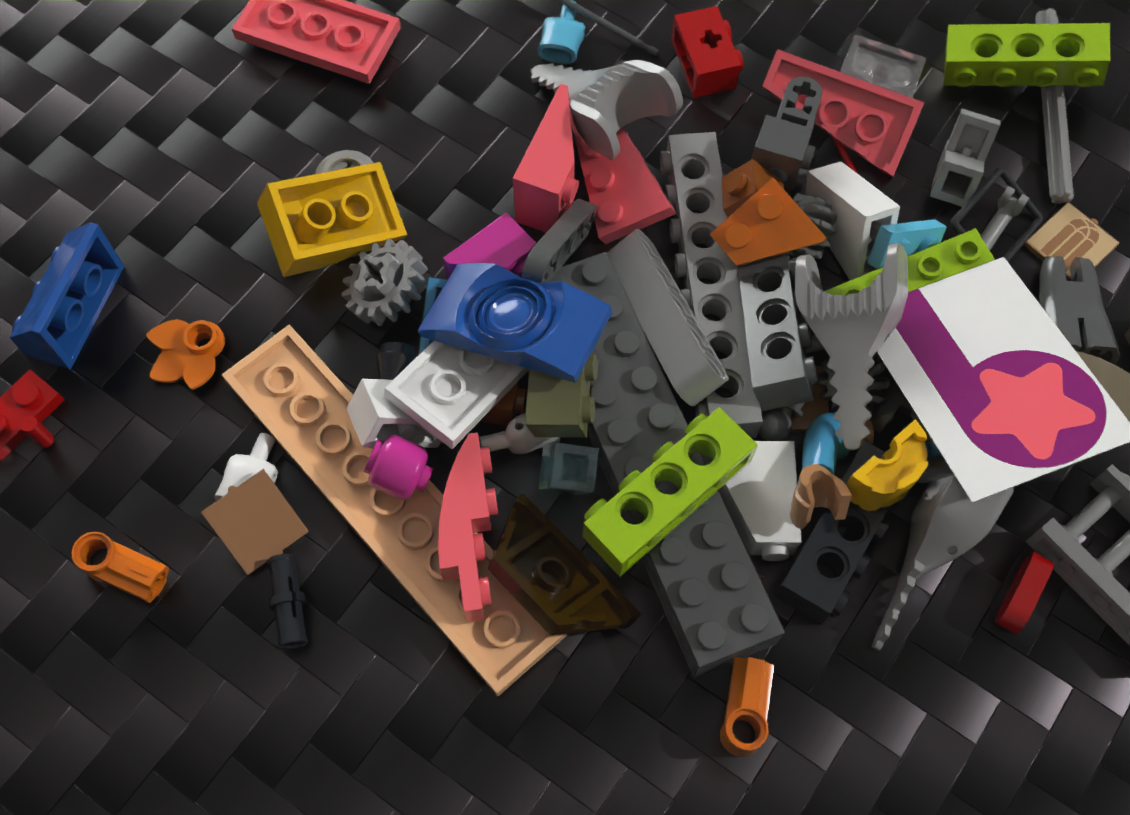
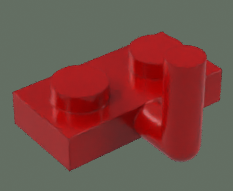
M28 370L0 397L1 461L27 436L42 448L50 447L54 442V436L41 422L65 399L32 370Z

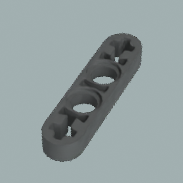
M579 198L576 199L532 248L525 261L521 277L539 283L549 282L589 234L597 214V205Z

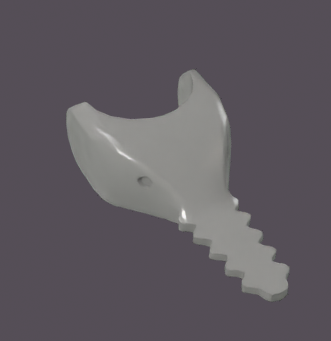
M642 60L626 61L619 65L594 71L573 70L572 67L564 69L563 65L554 66V63L537 65L531 70L532 82H538L540 86L546 85L547 89H553L555 94L560 84L568 86L572 118L578 133L593 151L611 160L615 159L620 153V144L616 132L623 126L648 116L663 115L672 117L683 105L682 93L673 75L663 67Z
M894 243L888 246L883 271L875 278L871 286L862 289L859 293L847 296H834L823 291L816 261L810 254L799 255L796 260V303L806 323L830 356L827 367L835 371V375L829 383L837 389V393L831 400L840 406L833 417L841 423L835 435L843 440L848 450L860 449L863 445V440L871 434L870 430L864 425L872 417L871 413L865 408L873 398L867 392V388L874 382V379L868 374V370L874 365L872 359L874 354L901 321L908 297V258L906 250L901 243Z
M954 473L952 476L927 483L911 514L910 534L904 564L889 607L876 631L872 648L880 650L888 639L891 628L896 623L899 612L906 603L908 594L915 586L916 579L949 563L979 543L994 526L1013 493V487L971 502Z

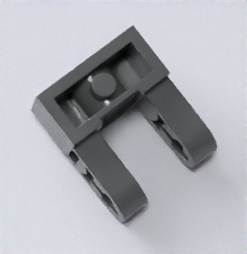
M803 76L794 78L788 83L777 116H765L752 159L783 180L784 190L790 197L793 190L801 192L816 148L815 146L808 145L822 97L820 84L810 77ZM800 94L807 96L803 110L795 108Z

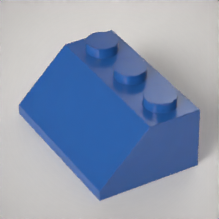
M90 222L68 232L61 245L53 251L49 267L42 279L35 284L32 290V297L23 314L15 320L12 334L9 337L25 356L71 370L125 267L98 224Z

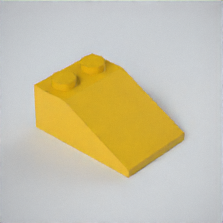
M381 162L267 183L257 202L283 277L321 269L357 256L361 251L367 252L372 250V244L375 242L381 247L384 246L387 239L391 238L395 242L407 236Z

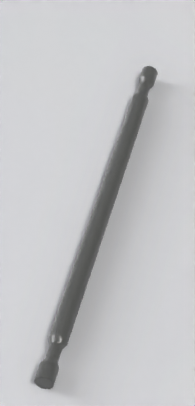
M556 0L637 47H642L656 57L659 50L655 47L648 46L639 38L571 0Z

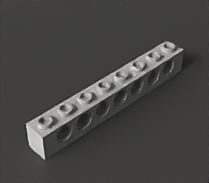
M716 132L669 135L667 151L660 152L661 174L668 175L669 185H665V196L677 213L674 215V219H670L669 224L671 242L678 243L679 253L675 254L674 257L676 278H683L684 289H680L713 350L720 351L727 356L725 359H719L728 375V381L719 388L727 389L733 394V397L723 398L713 391L695 405V415L697 417L704 413L708 417L720 407L751 438H756L763 420L759 402L752 388L738 267L709 235L728 218L723 210L721 180L723 175ZM690 210H698L702 213H693ZM695 244H704L709 248H699ZM700 279H710L714 284H704ZM713 314L721 320L710 321L704 315Z

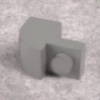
M961 109L951 136L947 140L932 182L930 197L961 207L976 192L983 176L984 162L1000 127V120Z

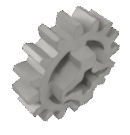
M391 238L387 239L382 248L375 242L372 244V252L367 255L361 251L359 253L361 261L358 264L349 265L353 274L343 278V283L348 289L342 292V297L348 301L346 307L366 324L374 321L378 326H382L385 317L395 322L400 310L406 313L411 311L408 304L411 300L421 299L422 296L417 292V289L427 285L428 281L421 275L428 271V268L422 262L423 257L404 240H400L396 244Z

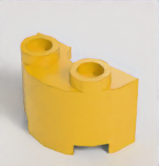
M916 419L893 438L889 444L891 448L881 456V459L873 456L851 475L846 483L852 495L851 502L859 505L864 510L876 511L880 507H888L898 502L910 491L928 466V461L926 462L928 452L925 445L927 435Z

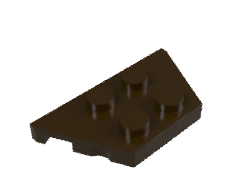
M524 493L518 496L511 508L488 566V570L550 636L623 628L633 625L641 613Z

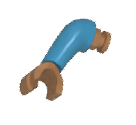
M836 412L818 415L812 420L805 432L802 471L794 491L790 512L791 521L796 528L803 529L809 523L813 508L815 507L828 508L835 520L845 519L852 495L846 484L836 477L834 473L837 459L846 458L851 450L846 449L843 440L835 435L841 426V423L833 418ZM867 420L864 425L870 430L871 434L864 440L873 445L874 430L871 421Z

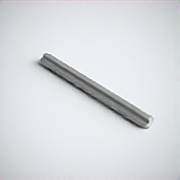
M1054 9L1039 11L1035 17L1036 24H1058V17ZM1064 86L1041 87L1049 194L1054 204H1061L1063 202H1070L1074 197Z

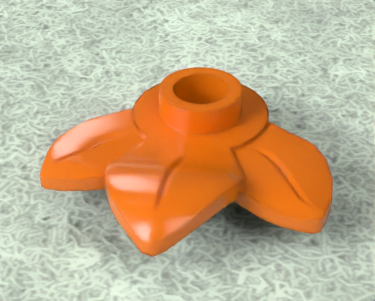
M178 319L164 322L152 328L146 333V336L162 352L151 369L150 378L160 383H174L184 378L186 384L192 390L204 385L214 374L215 357L220 354L225 344L222 330L212 322L199 320L188 324ZM203 339H211L206 345L198 347Z

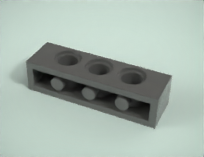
M788 253L738 266L752 388L762 411L814 401L811 383L818 382L813 356L807 357L806 348L813 347L811 332L808 324L801 322L802 314L796 303L795 265L797 257L790 259Z

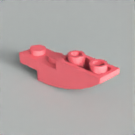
M478 432L468 434L457 454L443 494L439 518L438 552L440 572L443 581L460 579L466 622L485 620L483 606L492 604L489 578L479 577L477 562L486 560L483 533H474L491 531L490 516L498 515L495 488L486 489L484 474L493 473L489 446L480 448Z

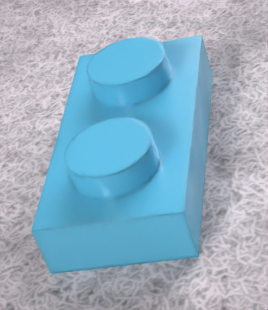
M935 219L882 225L878 231L867 263L876 269L884 267L887 249L890 244L901 243L906 250L907 257L941 243L947 226Z

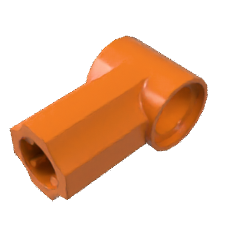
M88 532L80 536L72 548V559L75 565L90 578L112 585L148 603H151L155 597L159 596L167 582V575L170 570L168 566L112 541L104 533ZM108 549L107 556L102 563L90 565V559L96 551Z
M735 657L733 659L725 719L720 730V740L729 753L738 757H746L753 754L766 741L769 733L767 716L774 665L767 663L765 660L751 657ZM736 721L749 723L755 731L754 742L742 743L738 741L733 734V723Z

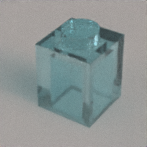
M562 443L543 446L539 489L572 494L594 493L599 448Z

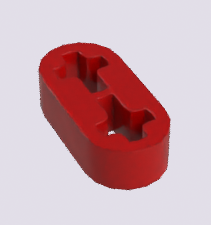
M1031 551L1026 556L998 609L994 620L995 624L1015 635L1023 629L1054 567L1053 561L1034 551Z

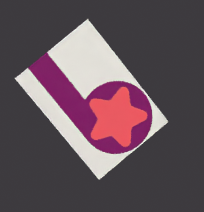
M1004 257L908 292L901 321L877 351L971 502L1130 442V422Z

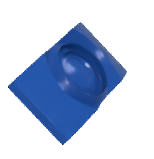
M464 263L457 264L419 327L418 332L420 337L576 383L613 311L612 307L607 303L562 281L539 283L524 279L498 264Z

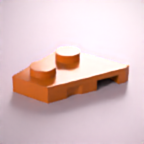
M774 178L769 180L709 234L736 266L749 264L771 256L775 257L804 247L819 245L827 240L826 236Z

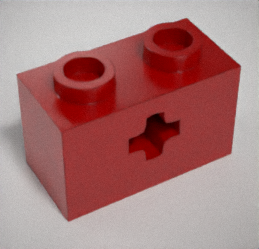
M718 6L674 15L671 41L693 98L736 89L739 73L744 69L741 51L739 49L735 50L731 41L730 24L727 20L722 19Z

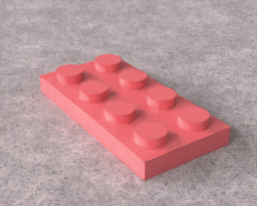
M249 0L232 27V31L237 40L370 84L401 27L397 17L345 0Z

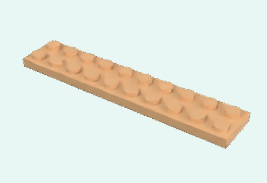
M290 325L286 326L222 374L230 388L497 696L502 694L567 636V634L550 636L488 570V566L494 551L485 541L486 560L477 562L479 577L489 578L492 604L483 606L485 620L466 622L460 579L443 581L439 568L438 534L443 494L430 480L423 493L414 490L412 495L406 500L397 499L370 486L368 481L369 474L363 471L374 448H362L346 408L353 394Z

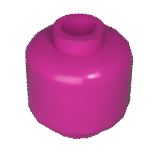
M390 435L384 442L379 439L377 440L363 472L369 474L368 481L372 488L397 499L406 500L412 495L414 490L423 493L433 468L426 465L428 452L424 447L400 436Z

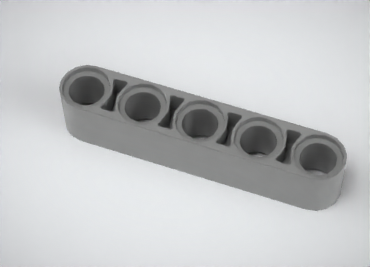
M635 229L608 251L607 255L634 313L672 386L687 404L695 406L727 382L728 375L656 247L641 230Z

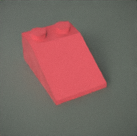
M560 84L513 176L515 221L545 233L575 202L574 198L579 185V181L574 179L575 161L568 86Z

